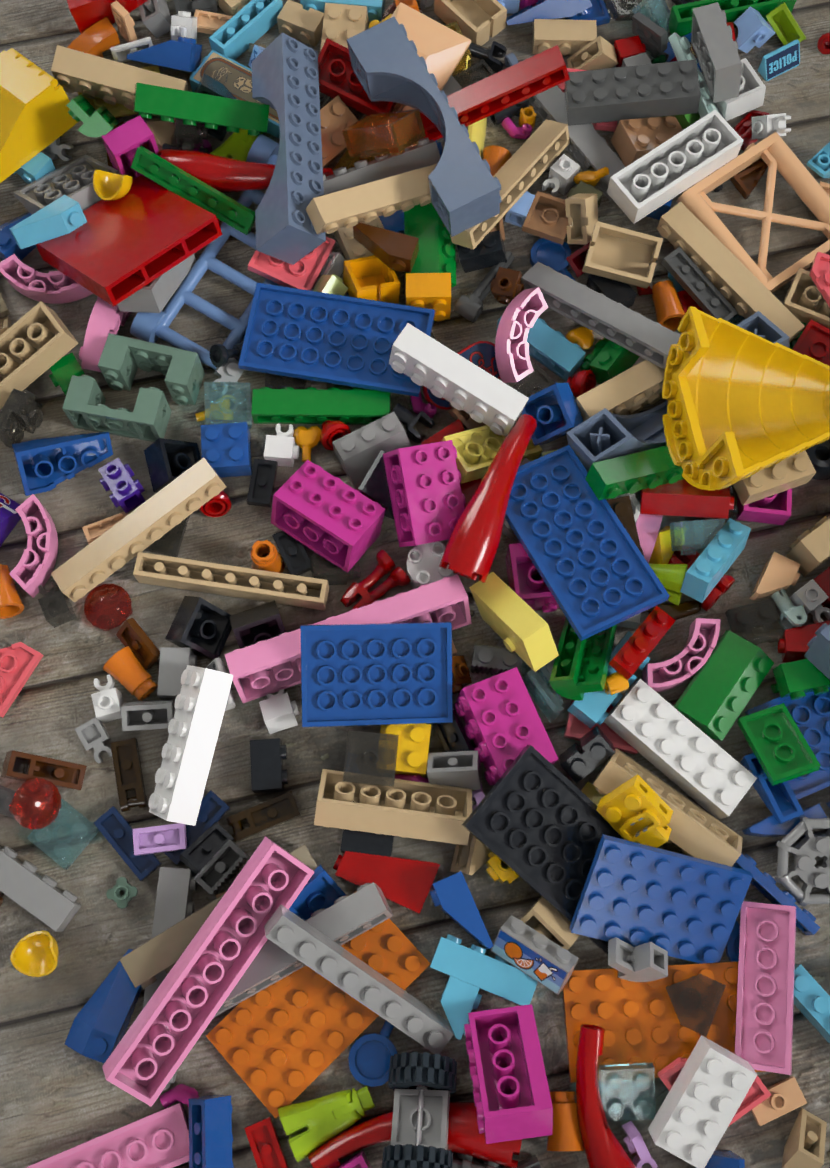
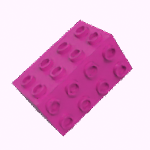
M452 440L399 448L383 453L399 547L416 546L450 539L452 531L464 511L466 501L464 494L461 493V473L457 469V450Z
M307 460L273 495L271 524L348 573L380 536L386 509L378 502L364 496L359 490L345 484L340 478L326 472L321 466Z
M517 667L462 688L456 699L455 709L459 717L463 716L466 723V726H464L465 732L469 740L473 739L476 748L474 751L478 750L479 760L485 766L486 771L484 775L490 786L496 784L527 744L533 746L552 765L558 760L557 754Z

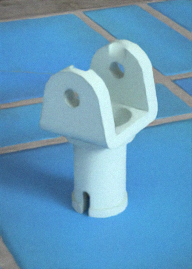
M781 589L780 592L777 591L771 596L781 612L779 624L784 630L800 627L805 624L807 615L804 606H794L785 589Z

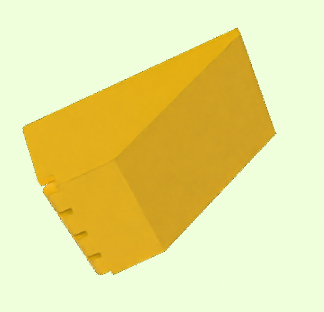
M13 48L8 51L3 50L0 53V183L78 123L68 113L70 109L66 105L70 100L60 84L58 85V80Z

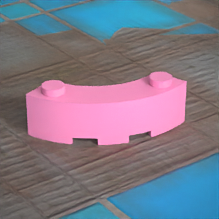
M15 254L0 262V272L8 283L19 293L35 301L63 304L78 301L93 294L60 271H49V273L35 271L34 268L21 262Z
M539 287L525 289L520 292L507 306L499 322L495 339V358L500 378L504 383L518 382L534 371L530 361L527 337L530 328H533L538 317L548 308Z
M97 297L88 321L84 344L79 351V359L82 360L81 368L101 372L98 363L109 333L116 335L120 325H125L132 312L120 311L118 305L113 307L100 297Z
M32 494L15 509L24 523L28 539L27 549H24L19 563L9 575L34 598L45 586L54 569L58 553V537L52 517L36 496Z
M696 618L690 625L688 640L682 652L664 662L648 663L642 670V680L659 693L673 689L690 679L706 663L715 648L720 632V619Z

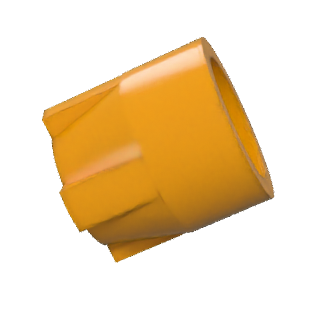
M529 105V107L524 109L521 108L519 116L520 127L523 124H530L532 129L534 128L537 113H535L533 106Z
M618 672L606 677L604 689L607 695H613L629 688L628 680Z

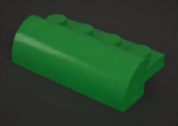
M82 94L73 98L66 105L70 109L68 113L77 122L80 120L83 122L78 131L88 137L106 135L119 123L104 105L96 110Z
M565 618L557 649L559 656L555 658L549 680L555 692L567 699L582 701L584 693L604 691L618 624L580 641L571 624Z

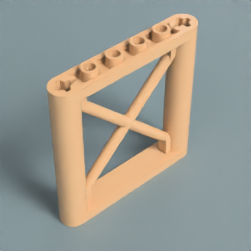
M777 132L769 135L756 145L755 143L750 144L744 150V153L694 184L676 201L677 203L681 202L771 293H774L793 280L799 268L809 269L817 252L830 254V196ZM760 158L768 165L763 211L715 203L706 195ZM777 170L819 221L772 213ZM715 212L762 220L757 264ZM771 222L822 231L827 237L828 241L774 278L766 269Z

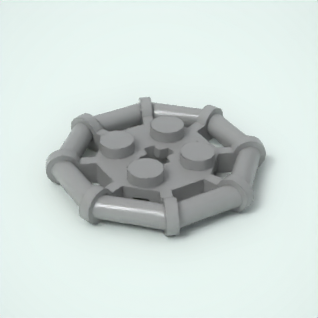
M805 816L800 818V822L781 841L778 840L776 846H778V858L775 879L796 898L797 903L801 906H806L807 904H830V818H807ZM813 829H828L826 834L815 835L812 832ZM805 833V837L795 847L791 846ZM788 852H792L794 857V864L792 863L791 868H788ZM816 856L821 858L824 856V862L821 866H814L816 864ZM797 875L804 882L801 889L791 880V877ZM812 887H818L820 889L825 888L827 894H810Z

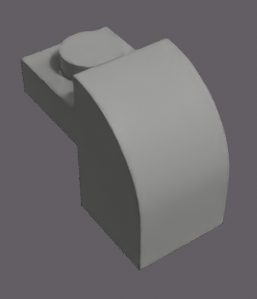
M615 937L608 940V965L618 970V977L633 982L655 981L668 977V951L652 942L633 947Z

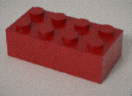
M327 38L318 56L319 92L333 99L339 96L346 105L387 124L397 102H371L352 70L348 48Z

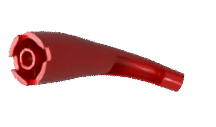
M162 149L158 152L161 158L221 193L267 190L275 169L273 164L242 161L199 151ZM323 168V174L326 177L333 175L332 168Z
M528 414L519 416L513 428L506 436L477 490L457 521L439 567L446 569L447 565H449L448 569L453 570L455 574L475 581L477 576H480L479 581L482 583L486 582L499 546L512 486L530 439L537 427L536 419Z
M582 1024L576 1060V1100L579 1127L589 1168H636L611 1131L600 1097L598 1056L603 1055L605 1029L596 1025Z
M450 1102L447 1150L503 1166L517 1168L518 1161L513 1160L512 1156L513 1154L519 1155L522 1139L486 1144L485 1134H479L475 1103ZM393 1112L365 1121L308 1155L312 1167L337 1168L342 1165L340 1160L350 1154L378 1143L391 1141Z

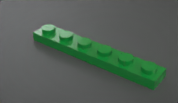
M143 146L137 148L131 165L132 169L171 192L213 213L219 220L243 234L248 235L255 222L254 211Z

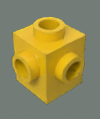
M493 852L488 854L490 860L486 862L488 866L486 871L494 882L498 880L502 884L507 880L510 884L519 877L512 869H504L501 866V860Z

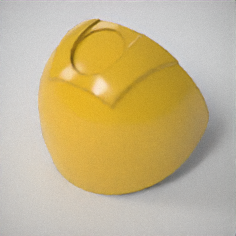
M96 169L93 174L94 190L103 200L112 201L120 199L130 191L132 176Z
M42 930L29 933L12 950L10 955L11 963L16 970L27 976H46L57 967L59 956L58 944L48 931Z

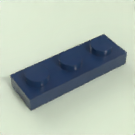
M212 790L201 801L196 825L186 824L187 848L215 822H218L230 809ZM185 850L163 853L176 865H179L182 862L179 857Z
M112 806L94 822L95 826L140 881L146 879L162 865L155 854L134 855L133 828L115 806Z

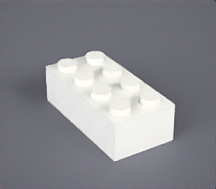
M701 1035L648 1128L655 1145L696 1168H705L758 1075L749 1062Z

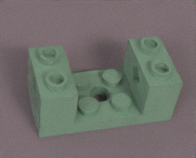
M111 333L107 337L98 363V367L108 386L117 391H122V389L131 390L138 367L146 372H151L152 370L161 372L166 376L165 383L173 401L184 406L187 404L195 405L205 375L200 358L196 352Z
M72 375L62 409L74 428L95 432H109L112 435L155 442L158 438L165 437L171 409L163 391L155 387H140L133 412L126 408L111 409L104 405L106 398L94 378L88 375H81V377Z

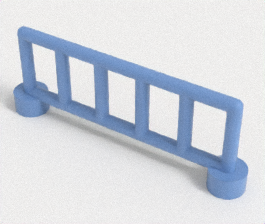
M263 134L259 135L253 143L246 161L276 165L279 143ZM245 190L237 202L247 208L250 207L252 202L259 205L265 193L260 190ZM222 222L220 225L223 235L206 246L164 310L160 313L138 312L130 329L131 335L142 341L155 343L158 338H161L178 349L196 352L200 361L214 370L217 367L211 362L210 351L170 329L169 326L185 303L231 330L223 343L226 349H232L245 336L253 299L240 319H237L192 293L207 269L254 296L258 282L215 257L230 235L256 250V234L250 231L248 235H245L225 222ZM267 278L263 282V284L278 285Z

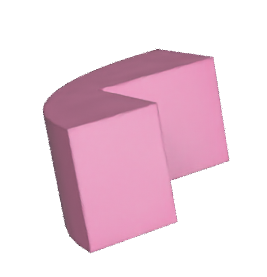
M640 514L635 522L640 546L648 563L655 546L663 515Z

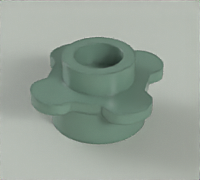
M120 877L117 879L116 885L112 889H108L107 898L113 899L117 903L118 908L124 909L128 906V902L137 896L138 890L135 886L128 884L125 877ZM123 890L124 895H120V891Z

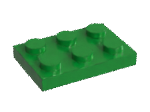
M784 703L738 718L737 724L772 786L819 770L820 763Z

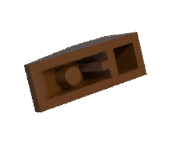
M360 222L353 226L354 239L384 264L396 271L411 273L419 252V238Z
M12 750L6 752L0 777L81 790L87 766Z

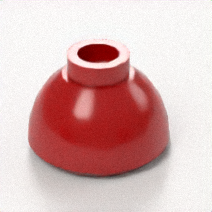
M591 370L580 371L567 379L575 398L596 387V378Z
M325 421L321 426L320 433L323 447L329 451H334L332 442L351 433V430L341 421Z
M222 490L217 496H214L201 506L199 510L208 517H221L230 511L231 500L227 493Z

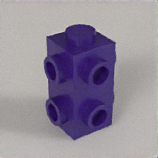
M117 458L98 469L103 477L99 481L106 492L112 491L113 494L109 495L116 508L121 506L124 512L127 513L145 502L141 494L145 490L138 479L132 480L131 477L135 476L128 463L123 466L120 459Z

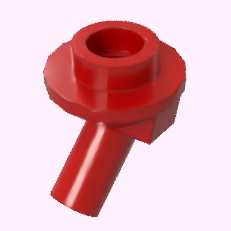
M830 32L823 34L818 40L817 47L822 54H830Z

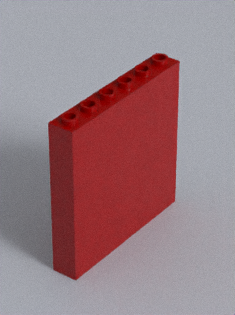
M140 175L132 180L131 189L124 197L112 201L103 199L83 211L87 220L85 224L69 234L36 244V247L43 261L114 307L223 234L216 215Z

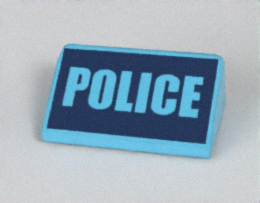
M794 40L763 56L758 72L765 81H769L800 64L799 40Z

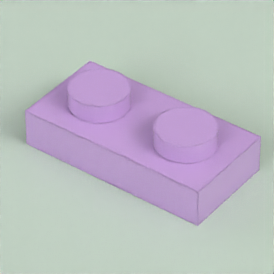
M177 823L133 829L134 855L186 850V824Z

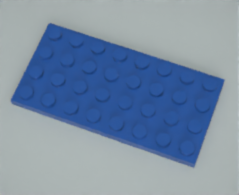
M257 283L238 366L239 369L419 397L421 386L415 384L411 377L393 370L389 364L392 345L407 323L431 337L435 310Z
M567 445L519 466L512 486L505 519L580 641L667 601L670 595L607 500H598L585 479L588 474L587 470L571 446Z

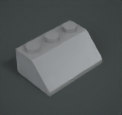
M395 412L332 442L334 454L354 489L359 488L380 450L389 452L399 448L411 447L405 429Z

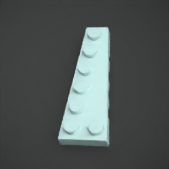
M674 32L668 37L677 61L696 59L689 49L691 45L685 36L681 37ZM697 65L701 94L698 107L699 115L703 118L715 109L721 115L716 103L712 101L704 76Z

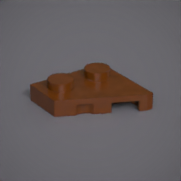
M760 158L730 178V181L745 200L748 199L764 175L768 165Z

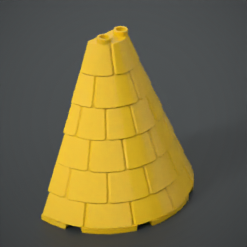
M689 307L677 328L681 332L678 343L671 344L662 389V398L668 400L667 414L662 415L667 447L674 465L682 467V477L689 484L701 490L714 491L724 489L767 467L774 466L791 456L830 439V366L777 342L774 344L722 318L717 319L698 310L696 307Z

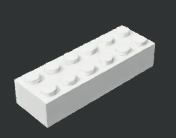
M715 109L611 176L607 193L632 223L635 224L736 158L744 140Z
M409 323L406 324L392 345L389 364L393 370L411 377L415 384L427 387L436 397H443L455 409L467 412L476 422H483L495 434L506 437L529 400L525 395Z
M187 665V668L183 671L181 675V691L174 703L175 714L168 725V741L162 748V764L155 775L156 787L154 793L149 798L150 813L166 821L196 825L234 675Z
M639 679L630 686L604 720L607 726L717 820L730 816L757 779L642 679Z

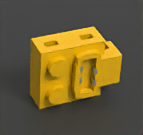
M638 774L600 799L596 809L597 812L624 840L655 848L668 842L672 829L667 824L670 823L673 810Z

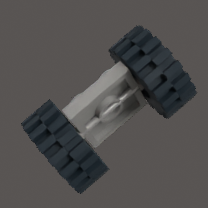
M403 1052L390 1057L388 1087L394 1091L391 1145L383 1149L382 1168H452L453 1152L447 1150L450 1094L456 1092L457 1061L455 1059L427 1052Z

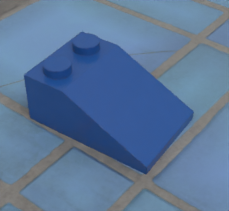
M178 37V40H169L127 54V59L194 72L201 63L202 45L196 44V39Z
M462 871L433 883V890L429 894L434 906L440 905L441 910L484 948L490 949L494 947Z

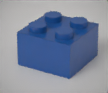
M568 382L555 383L528 397L529 400L522 411V415L528 414L536 419L537 427L531 437L534 446L548 444L566 435L568 431L584 422Z
M247 422L201 425L202 458L207 460L220 478L250 476L252 474L251 434Z

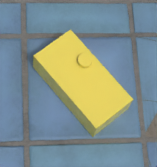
M494 572L488 574L485 583L478 581L469 587L482 619L503 639L506 648L511 653L515 651L534 672L559 656L548 623Z

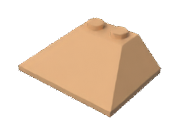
M400 2L391 18L395 17L399 25H404L407 38L415 43L418 56L424 58L429 74H434L438 83L437 87L441 91L471 44V40Z

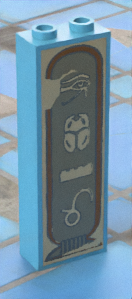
M213 49L208 56L203 58L200 66L196 71L192 72L189 78L192 92H195L205 73L224 84L237 100L261 103L252 98V69ZM269 107L267 133L280 139L277 111Z

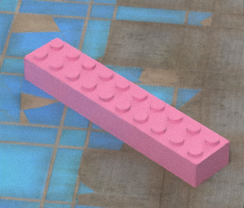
M458 574L308 625L451 622L452 630L472 624L468 595ZM300 629L285 632L277 637L259 641L251 646L224 654L231 675H234L232 681L242 703L301 683Z
M265 836L102 1066L108 1082L152 1107L268 940L265 936V924L280 905L289 910L314 874L312 869Z

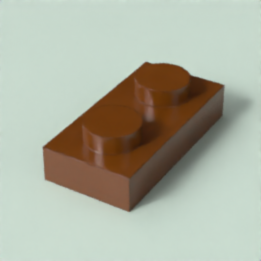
M134 618L125 620L116 636L125 647H130L145 670L150 669L159 658L160 651Z

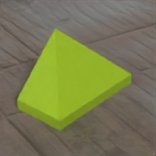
M785 2L766 15L783 45L797 39L800 43L806 39Z

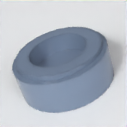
M510 53L504 58L506 68L518 63L514 53Z

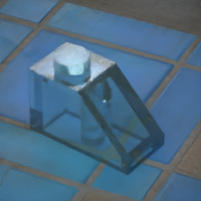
M643 0L632 9L634 14L639 11L668 32L670 10L665 0Z
M725 519L670 523L672 551H681V555H695L696 550L705 549L723 527Z

